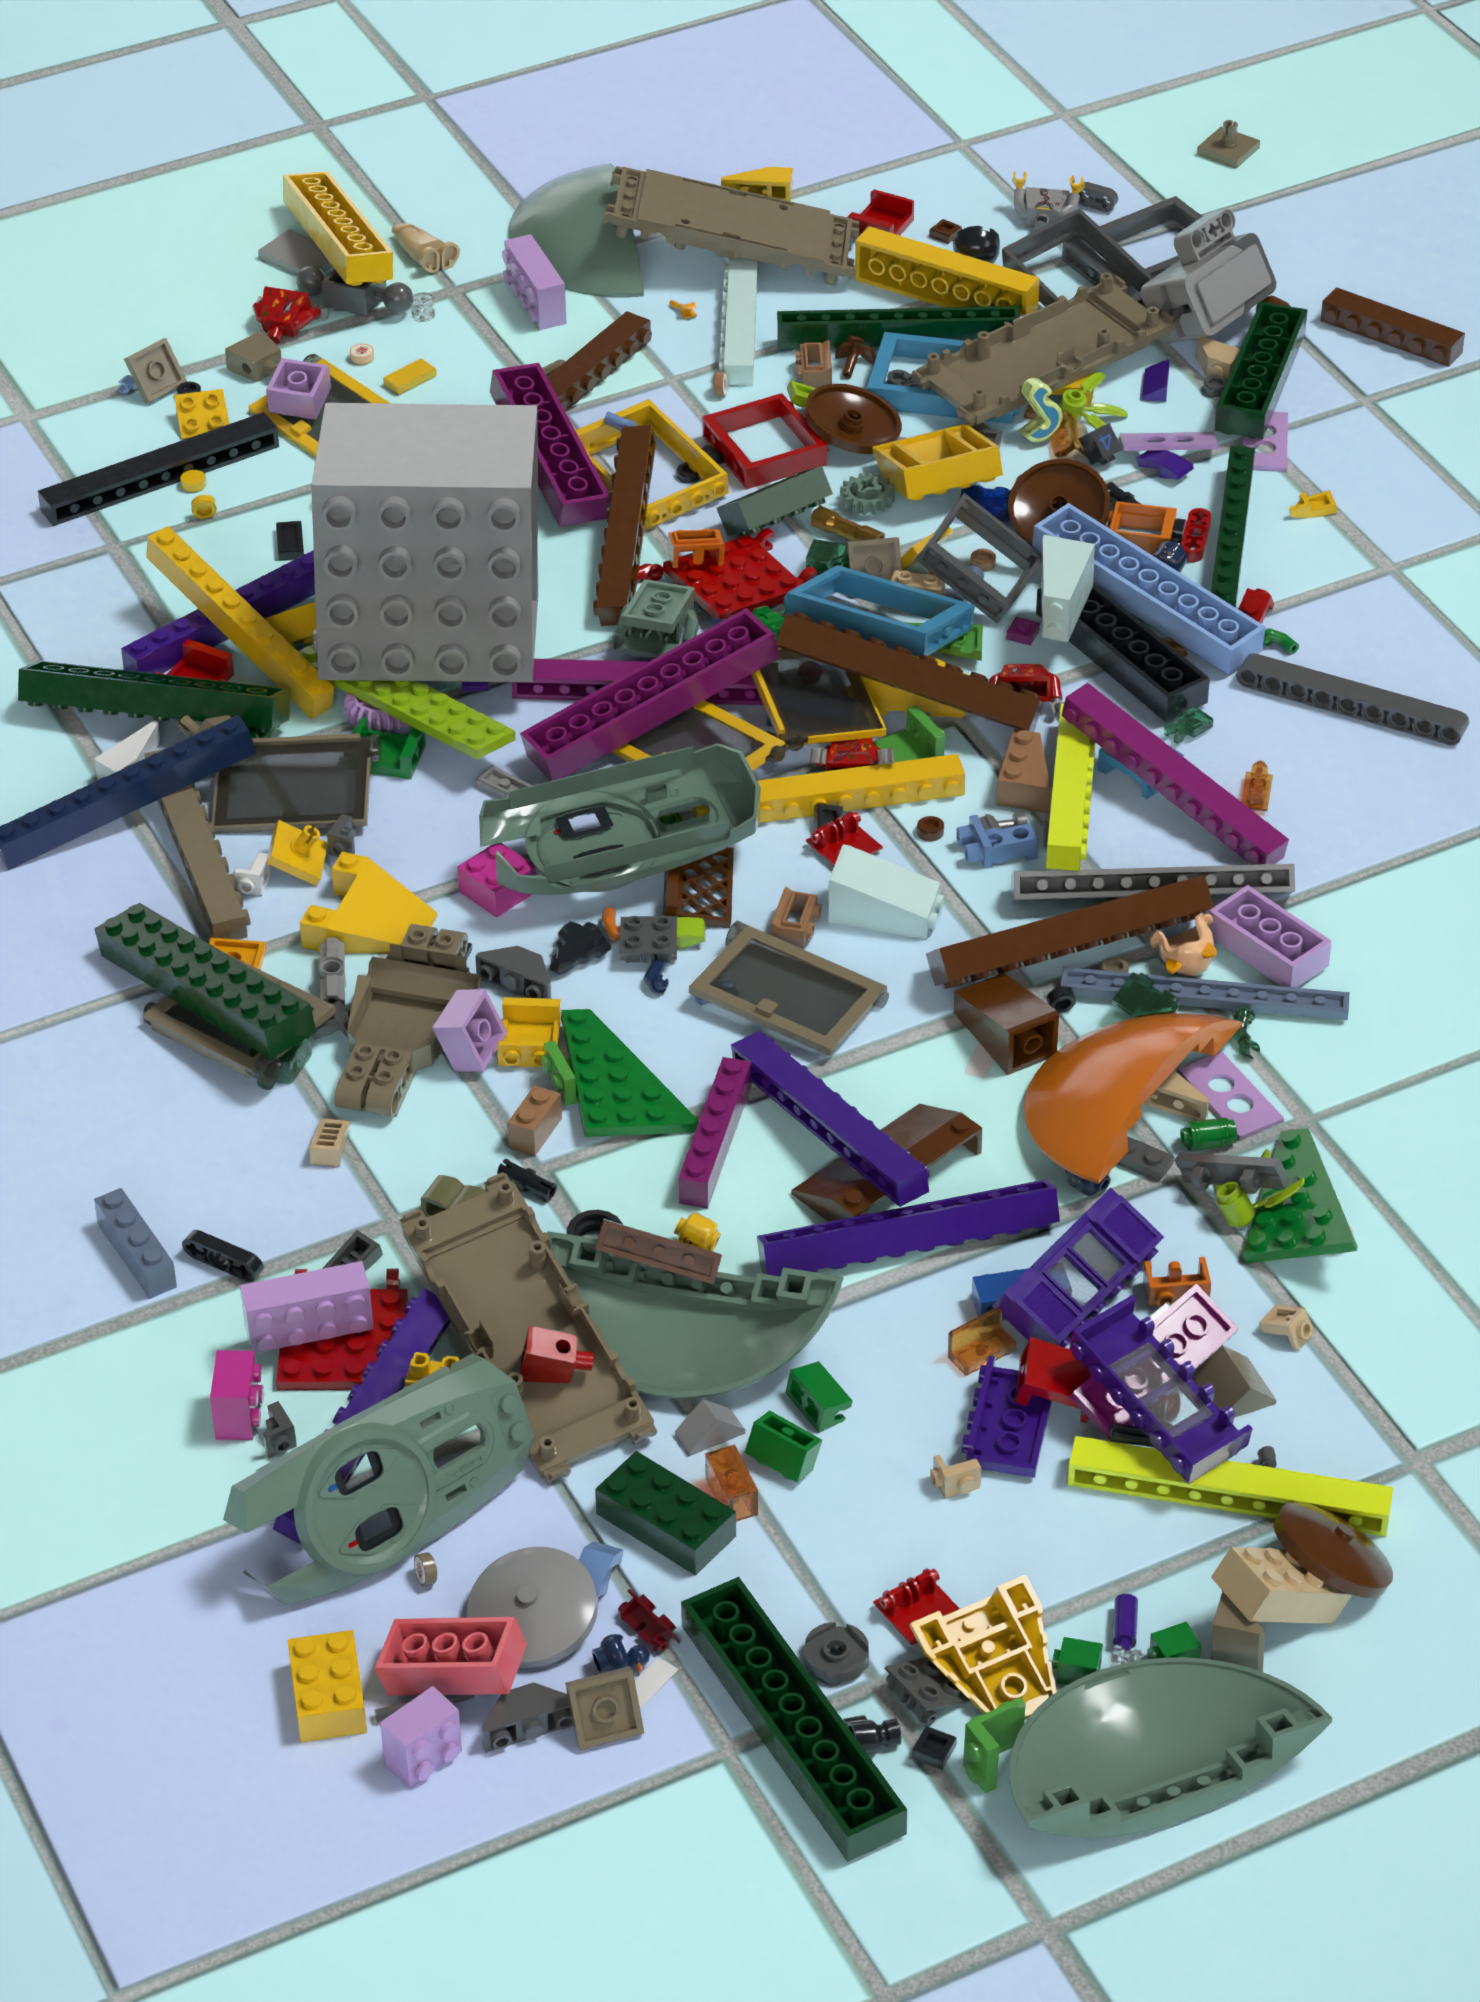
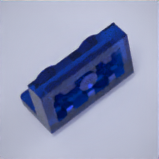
M972 485L961 489L960 498L965 493L999 521L1008 522L1009 520L1008 500L1011 490L1008 488L995 487V489H990L979 485Z

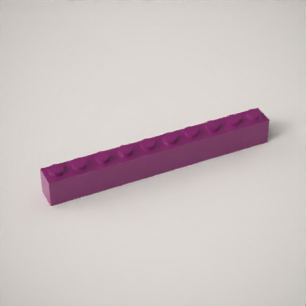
M534 658L533 682H511L512 699L581 700L648 662ZM767 665L763 667V670L774 693L776 687L779 686V665ZM751 674L705 699V701L711 704L764 706Z
M1088 682L1065 697L1061 716L1067 722L1083 732L1089 739L1097 743L1108 754L1120 761L1127 769L1143 779L1149 786L1157 790L1168 801L1180 808L1187 816L1194 819L1250 865L1276 864L1284 858L1289 842L1285 835Z

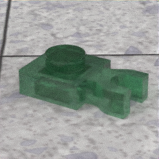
M1194 706L1176 716L1175 722L1165 725L1163 734L1167 737L1174 734V742L1179 744L1187 735L1195 738L1211 729L1214 719Z

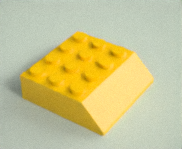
M966 423L872 447L883 479H889V484H893L895 490L912 501L923 499L924 495L931 493L936 495L948 492V489L954 487L960 489L968 488L972 483L978 481L984 483L995 480V477L1003 475L999 446Z

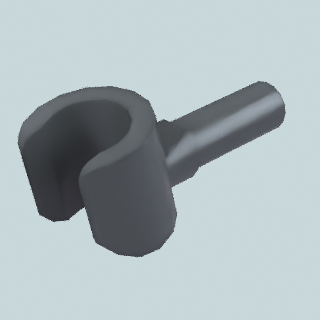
M1265 1446L1259 1449L1257 1453L1258 1460L1253 1461L1251 1464L1276 1468L1277 1462L1274 1448L1272 1446Z

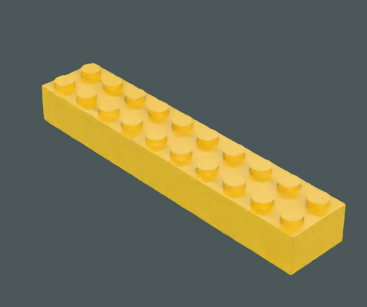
M328 171L283 175V202L346 284L358 286L362 282L381 284L385 280H393L392 250Z

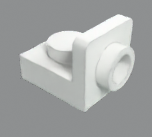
M259 852L254 863L249 865L248 870L237 868L234 870L233 876L236 883V892L240 891L242 894L256 896L263 895L272 876L271 865L266 863L267 853Z

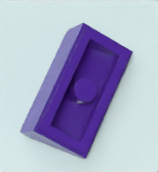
M1170 359L1145 368L1142 400L1166 401Z

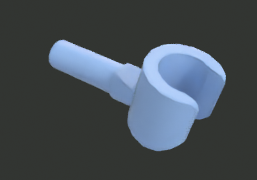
M126 375L118 381V383L122 384L118 388V391L122 394H127L131 389L138 390L130 375Z

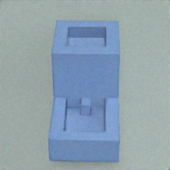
M592 1542L583 1548L579 1561L590 1573L599 1598L607 1593L612 1567L622 1562L624 1549Z

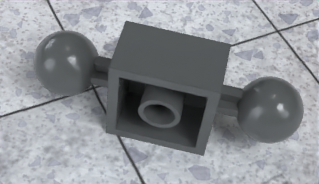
M306 266L299 271L296 278V284L300 292L308 293L311 297L323 293L324 307H329L335 311L352 312L356 315H368L379 301L384 302L386 308L391 312L403 313L412 306L414 298L410 287L401 282H395L387 286L386 280L381 284L362 282L358 286L346 284L335 268L326 276L320 268Z

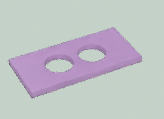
M1274 412L1268 428L1276 432L1275 435L1264 437L1263 439L1242 437L1243 446L1255 448L1258 445L1266 444L1275 448V451L1269 454L1259 453L1255 450L1253 470L1287 472L1288 413Z
M1214 432L1119 434L1123 451L1218 449L1219 447ZM1179 440H1186V441H1189V442H1178V441H1179Z
M1222 1051L1218 1052L1215 1056L1210 1055L1178 1069L1177 1073L1209 1099V1108L1218 1118L1227 1117L1229 1120L1233 1119L1235 1121L1237 1138L1239 1140L1284 1122V1117ZM1224 1078L1231 1081L1234 1087L1227 1092H1217L1211 1089L1208 1084L1213 1079ZM1241 1098L1249 1101L1253 1108L1248 1112L1239 1113L1232 1111L1227 1104L1233 1099Z

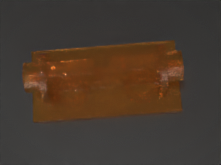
M1259 760L1254 763L1251 772L1246 771L1241 802L1254 811H1268L1273 774H1268V766L1264 761Z

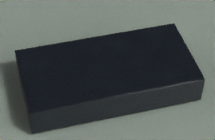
M301 521L277 522L279 561L293 560L304 555Z

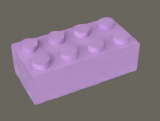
M529 234L504 240L505 250L502 251V258L506 270L503 271V278L505 283L510 285L514 297H518L522 309H526L530 321L534 322L539 330L567 324L565 283L533 236Z
M1249 885L1209 910V914L1213 917V923L1209 927L1213 934V940L1280 986L1297 988L1329 966L1332 940Z
M362 1261L240 1285L245 1329L250 1349L255 1353L374 1329L370 1287Z

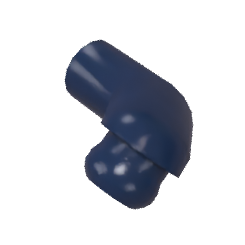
M653 960L643 977V981L649 989L657 994L664 993L669 985L667 978L665 981L662 979L663 975L661 974L665 969V964L660 960Z

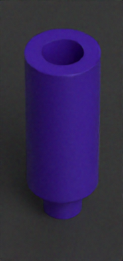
M1120 1594L1115 1598L1113 1645L1118 1648L1117 1653L1121 1656L1130 1655L1131 1649L1137 1643L1138 1599L1132 1594Z

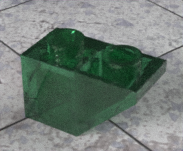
M813 539L806 556V568L812 566L817 571V576L836 565L849 568L847 544Z
M1132 972L1112 999L1114 1005L1132 1018L1177 1013L1180 1010V1005L1176 1003L1178 998L1165 989L1163 992H1160L1153 987L1155 982L1142 972L1139 976Z

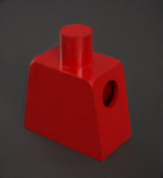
M529 1326L521 1354L520 1374L523 1377V1382L569 1383L574 1369L592 1371L594 1352L578 1351V1337L576 1335Z

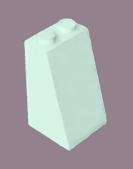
M1048 535L1043 536L1041 569L1043 638L1064 642L1069 641L1093 587L1095 544Z
M843 844L829 878L828 922L927 940L930 929L935 930L937 911H942L944 905V895L940 894L941 883Z

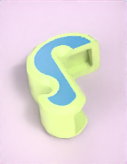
M1030 378L1023 383L1021 392L1037 414V417L1024 425L1019 432L1031 442H1042L1058 430L1063 416L1061 408L1047 397L1052 394L1050 387L1038 378Z

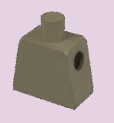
M262 330L225 348L227 369L253 382H258L268 376L273 377L281 360L280 348Z

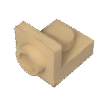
M1275 1304L1259 1322L1263 1333L1288 1336L1292 1348L1300 1350L1314 1334V1329L1306 1309L1303 1307Z

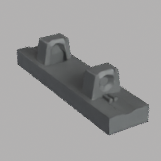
M1180 1152L1174 1160L1181 1171L1184 1182L1192 1183L1195 1190L1205 1191L1210 1184L1223 1185L1228 1182H1237L1239 1186L1243 1187L1245 1194H1255L1260 1188L1285 1189L1290 1182L1280 1158Z

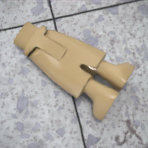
M402 223L392 227L391 231L401 247L415 261L420 263L423 269L430 273L438 272L440 267L444 270L451 268L459 258L460 248L452 241L444 243L413 224Z

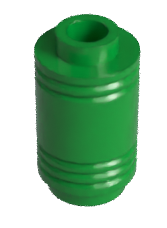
M1227 1117L1185 1122L1184 1128L1180 1130V1140L1182 1145L1187 1147L1188 1151L1230 1147L1232 1143L1237 1141V1127L1233 1119L1229 1120Z

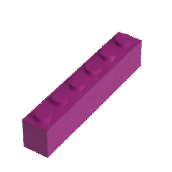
M722 1057L678 1178L679 1204L708 1209L751 1089V1061Z

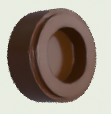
M935 816L923 817L917 823V835L925 841H937L944 836V822Z

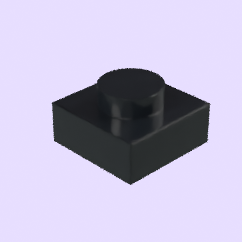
M925 1726L912 1749V1759L943 1770L956 1747L957 1737Z

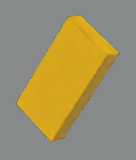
M420 358L383 377V383L400 395L437 376V371L434 366Z

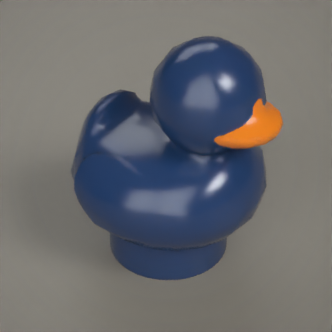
M610 1634L603 1638L600 1647L592 1650V1657L599 1674L628 1666L634 1667L636 1671L641 1673L642 1668L649 1662V1651L644 1646L635 1645L626 1653L622 1644L623 1636Z

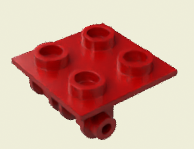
M852 811L842 816L841 819L836 818L820 828H815L811 837L806 839V842L833 866H835L843 844L869 854L883 849L881 844L858 826L861 816L858 812L853 813Z
M928 1568L924 1569L916 1578L909 1577L906 1583L904 1581L900 1582L898 1587L890 1591H884L882 1597L873 1601V1604L911 1645L918 1643L909 1626L910 1623L938 1611L941 1612L942 1616H945L960 1609L936 1584L940 1577L934 1568L931 1570Z

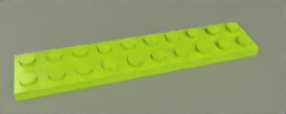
M313 645L298 651L318 670V655L313 650ZM328 680L339 689L356 696L362 701L476 760L516 740L515 730L419 681Z

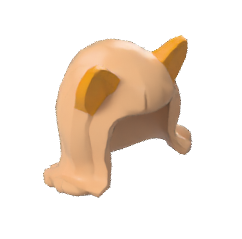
M1200 913L1195 917V927L1172 937L1166 938L1159 930H1155L1149 938L1150 944L1153 948L1159 949L1160 956L1166 963V970L1170 974L1177 972L1184 976L1195 977L1207 970L1212 958L1217 954L1213 934L1209 928L1213 923L1212 915Z

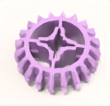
M346 692L343 707L346 720L350 722L351 727L358 726L362 717L368 718V728L372 730L391 732L394 729L400 732L401 726L408 727L407 723Z

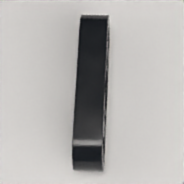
M192 1230L182 1241L184 1251L193 1259L247 1282L254 1281L264 1268L262 1261L254 1253L200 1230Z

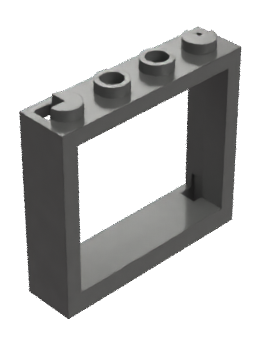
M964 493L915 560L971 604H974L976 608L995 623H998L1042 563V554ZM955 517L1023 570V573L1006 597L937 544Z

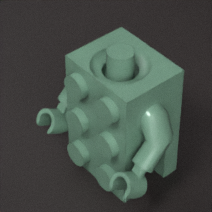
M644 579L630 603L621 610L617 626L619 633L612 637L614 650H616L618 643L623 642L621 653L630 654L633 657L657 658L679 646L682 642L697 636L699 622L694 611L695 588Z

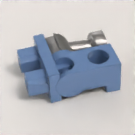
M1024 812L1014 813L1012 819L997 821L990 814H985V816L980 818L978 815L969 816V825L956 828L957 841L959 846L964 845V854L968 863L981 861L984 868L992 867V863L1002 864L1009 859L1025 856L1027 861L1038 859V838L1031 824L1028 823Z

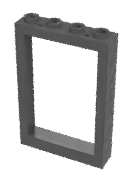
M1174 196L1103 224L1100 227L1114 241L1118 242L1173 219L1184 228H1187L1203 216L1177 196ZM1079 235L1063 242L1062 261L1094 286L1100 284V275L1107 272L1112 274V279L1118 276L1126 282L1128 287L1126 290L1127 295L1131 297L1138 293L1131 283L1134 279L1127 278L1105 261ZM1175 256L1145 268V270L1153 277H1156L1179 261V257Z
M1080 208L1002 248L1003 267L1036 276L1023 263L1079 235L1104 260L1127 278L1134 279L1131 283L1138 293L1132 295L1131 298L1144 307L1141 288L1145 283L1154 278ZM1039 280V302L1046 307L1056 302L1057 296Z

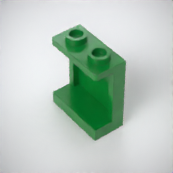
M362 717L359 725L353 728L352 734L360 733L361 740H373L371 774L412 779L426 747L425 733L412 727L409 735L372 730L368 728V718ZM349 746V747H348V750H352V751H353V748H354V747H350V746ZM344 753L345 759H348L349 770L357 771L358 753Z

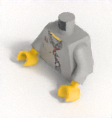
M1014 171L1012 182L1016 186V189H1014V209L1022 219L1026 220V227L1035 228L1037 231L1077 209L1080 198L1078 193L1085 186L1083 177H1081L1079 184H1074V175L1070 177L1071 193L1068 190L1034 187L1023 189V186L1026 184L1027 174L1024 171L1023 179H1017L1015 176L1016 171Z

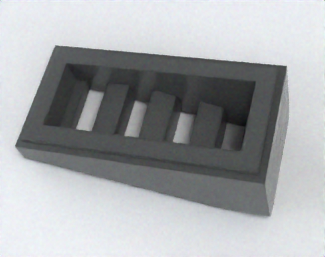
M356 1230L322 1269L354 1263L349 1260L351 1257L357 1259L356 1262H363L366 1271L381 1258L383 1252L380 1244ZM362 1250L364 1253L361 1255L358 1251Z

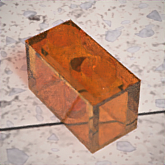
M735 1444L705 1453V1479L715 1499L736 1511V1522L757 1516L758 1489Z

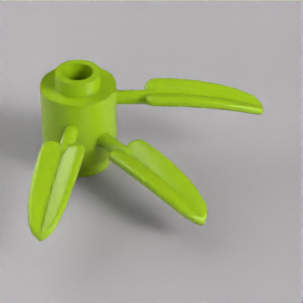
M1096 372L1086 378L1081 383V391L1077 389L1066 390L1059 405L1063 416L1061 423L1067 426L1075 425L1083 416L1086 418L1087 423L1094 429H1098L1106 424L1095 414L1128 417V413L1120 407L1103 403H1093L1092 407H1085L1087 402L1085 393L1092 392L1104 380L1106 376L1102 372ZM1086 412H1093L1095 414L1089 416Z
M1266 1149L1261 1157L1271 1158L1270 1151ZM1301 1178L1285 1189L1253 1204L1247 1194H1245L1243 1187L1239 1186L1237 1182H1228L1223 1185L1214 1184L1217 1191L1216 1201L1228 1225L1244 1227L1252 1221L1256 1208L1263 1205L1266 1208H1270L1285 1201L1303 1187L1305 1179Z

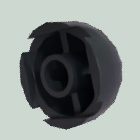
M983 226L966 227L958 231L957 237L953 238V250L956 253L994 264L1000 253L999 234L991 228L990 232L983 230Z

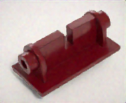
M630 1589L627 1591L633 1599L629 1602H623L619 1606V1616L635 1632L646 1624L638 1635L653 1651H665L669 1646L668 1641L671 1638L678 1644L681 1642L673 1633L677 1627L666 1615L662 1614L660 1617L655 1615L653 1611L657 1607L644 1594L638 1598Z

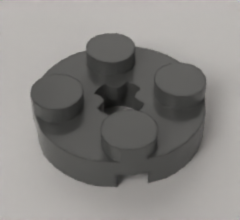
M836 1622L824 1623L810 1631L805 1639L804 1664L811 1674L822 1679L826 1685L837 1686L841 1682L856 1678L868 1668L869 1642L864 1633L853 1625L846 1624L845 1628L842 1626L836 1627ZM834 1649L837 1652L843 1650L842 1655L834 1656L830 1654V1650Z

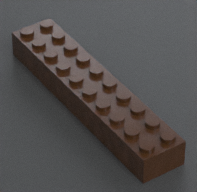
M794 611L793 615L787 613L785 615L776 641V645L783 650L1017 730L1034 732L1044 705L1037 693L1022 689L1021 693L1013 691L1014 687L1011 684L999 680L996 681V684L990 683L986 676L971 671L970 676L963 674V670L960 667L946 663L945 667L940 666L936 659L920 654L919 658L913 657V653L910 650L896 645L894 650L887 648L888 645L884 641L870 637L869 641L863 640V636L860 633L846 628L844 632L837 631L838 628L834 624L819 620L818 624L813 623V619L809 618L810 616Z
M1205 875L938 948L926 953L934 985L944 984V988L949 989L968 983L967 977H970L971 982L995 975L994 970L996 969L998 974L1021 968V962L1024 963V967L1048 960L1047 955H1050L1052 960L1075 953V947L1077 952L1092 949L1101 945L1100 940H1102L1103 945L1128 938L1127 933L1131 938L1154 931L1153 926H1155L1156 930L1179 924V918L1182 923L1195 920V917L1200 913L1206 914L1205 910L1214 908Z

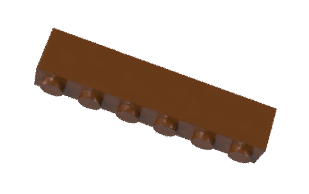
M1337 287L1322 301L1320 320L1322 322L1448 367L1463 353L1465 333Z

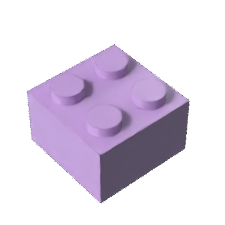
M281 358L266 389L269 412L316 420L331 389L329 365Z
M486 989L456 990L432 1027L455 1072L484 1071L497 1051V1042L503 1041L507 1035V1031Z
M434 1686L380 1722L384 1765L409 1788L420 1781L428 1779L435 1770L446 1762L453 1761L462 1752L459 1709Z

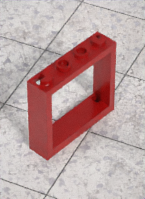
M783 393L702 416V437L711 447L724 454L725 465L746 490L787 478L805 470L827 466V452L829 448L826 441L813 432L807 424L804 415L796 410L794 404ZM781 417L805 447L751 462L727 432Z

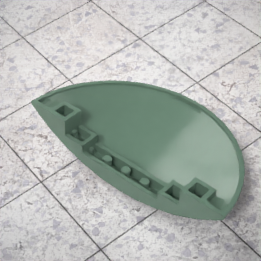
M613 164L596 165L561 175L531 192L517 206L509 224V239L531 234L565 283L566 290L602 297L644 296L634 230L629 228L627 237L620 238L615 235L617 225H613L611 222L603 224L605 209H607L608 204L615 205L619 185H610L612 172L615 171Z
M547 1231L552 1251L571 1283L577 1284L582 1300L585 1304H589V1314L611 1351L616 1350L622 1368L628 1377H632L637 1392L655 1397L692 1399L721 1395L751 1385L774 1373L792 1360L818 1333L838 1298L844 1279L842 1276L783 1268L781 1277L757 1273L755 1278L717 1272L714 1284H710L595 1250L598 1241L595 1238Z
M1185 1657L1146 1659L1119 1664L1096 1671L1066 1685L1046 1699L1026 1720L1016 1737L1009 1762V1783L1012 1798L1018 1813L1027 1827L1037 1831L1060 1836L1085 1838L1115 1837L1152 1831L1212 1810L1251 1789L1303 1751L1331 1724L1332 1717L1321 1705L1291 1684L1270 1674L1230 1662Z

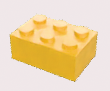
M347 1630L287 1639L300 1743L367 1733L354 1631Z

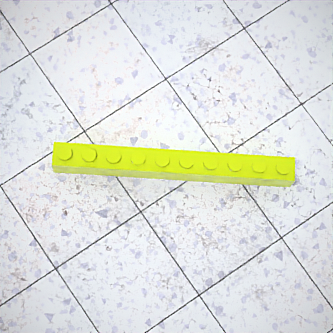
M1061 703L1046 869L1080 871V861L1086 860L1096 743L1061 716L1064 706Z
M1075 1436L1068 1469L1069 1486L1275 1519L1280 1509L1287 1503H1308L1338 1515L1364 1534L1383 1537L1387 1536L1394 1488L1380 1484L1226 1460L1188 1484L1172 1468L1170 1462L1162 1453L1155 1448Z

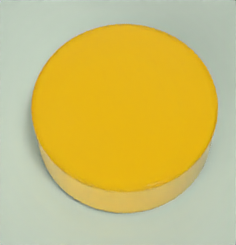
M189 470L180 477L181 487L185 491L198 492L206 486V477L202 471Z
M210 495L196 496L191 501L193 516L198 519H208L214 516L217 511L215 499Z

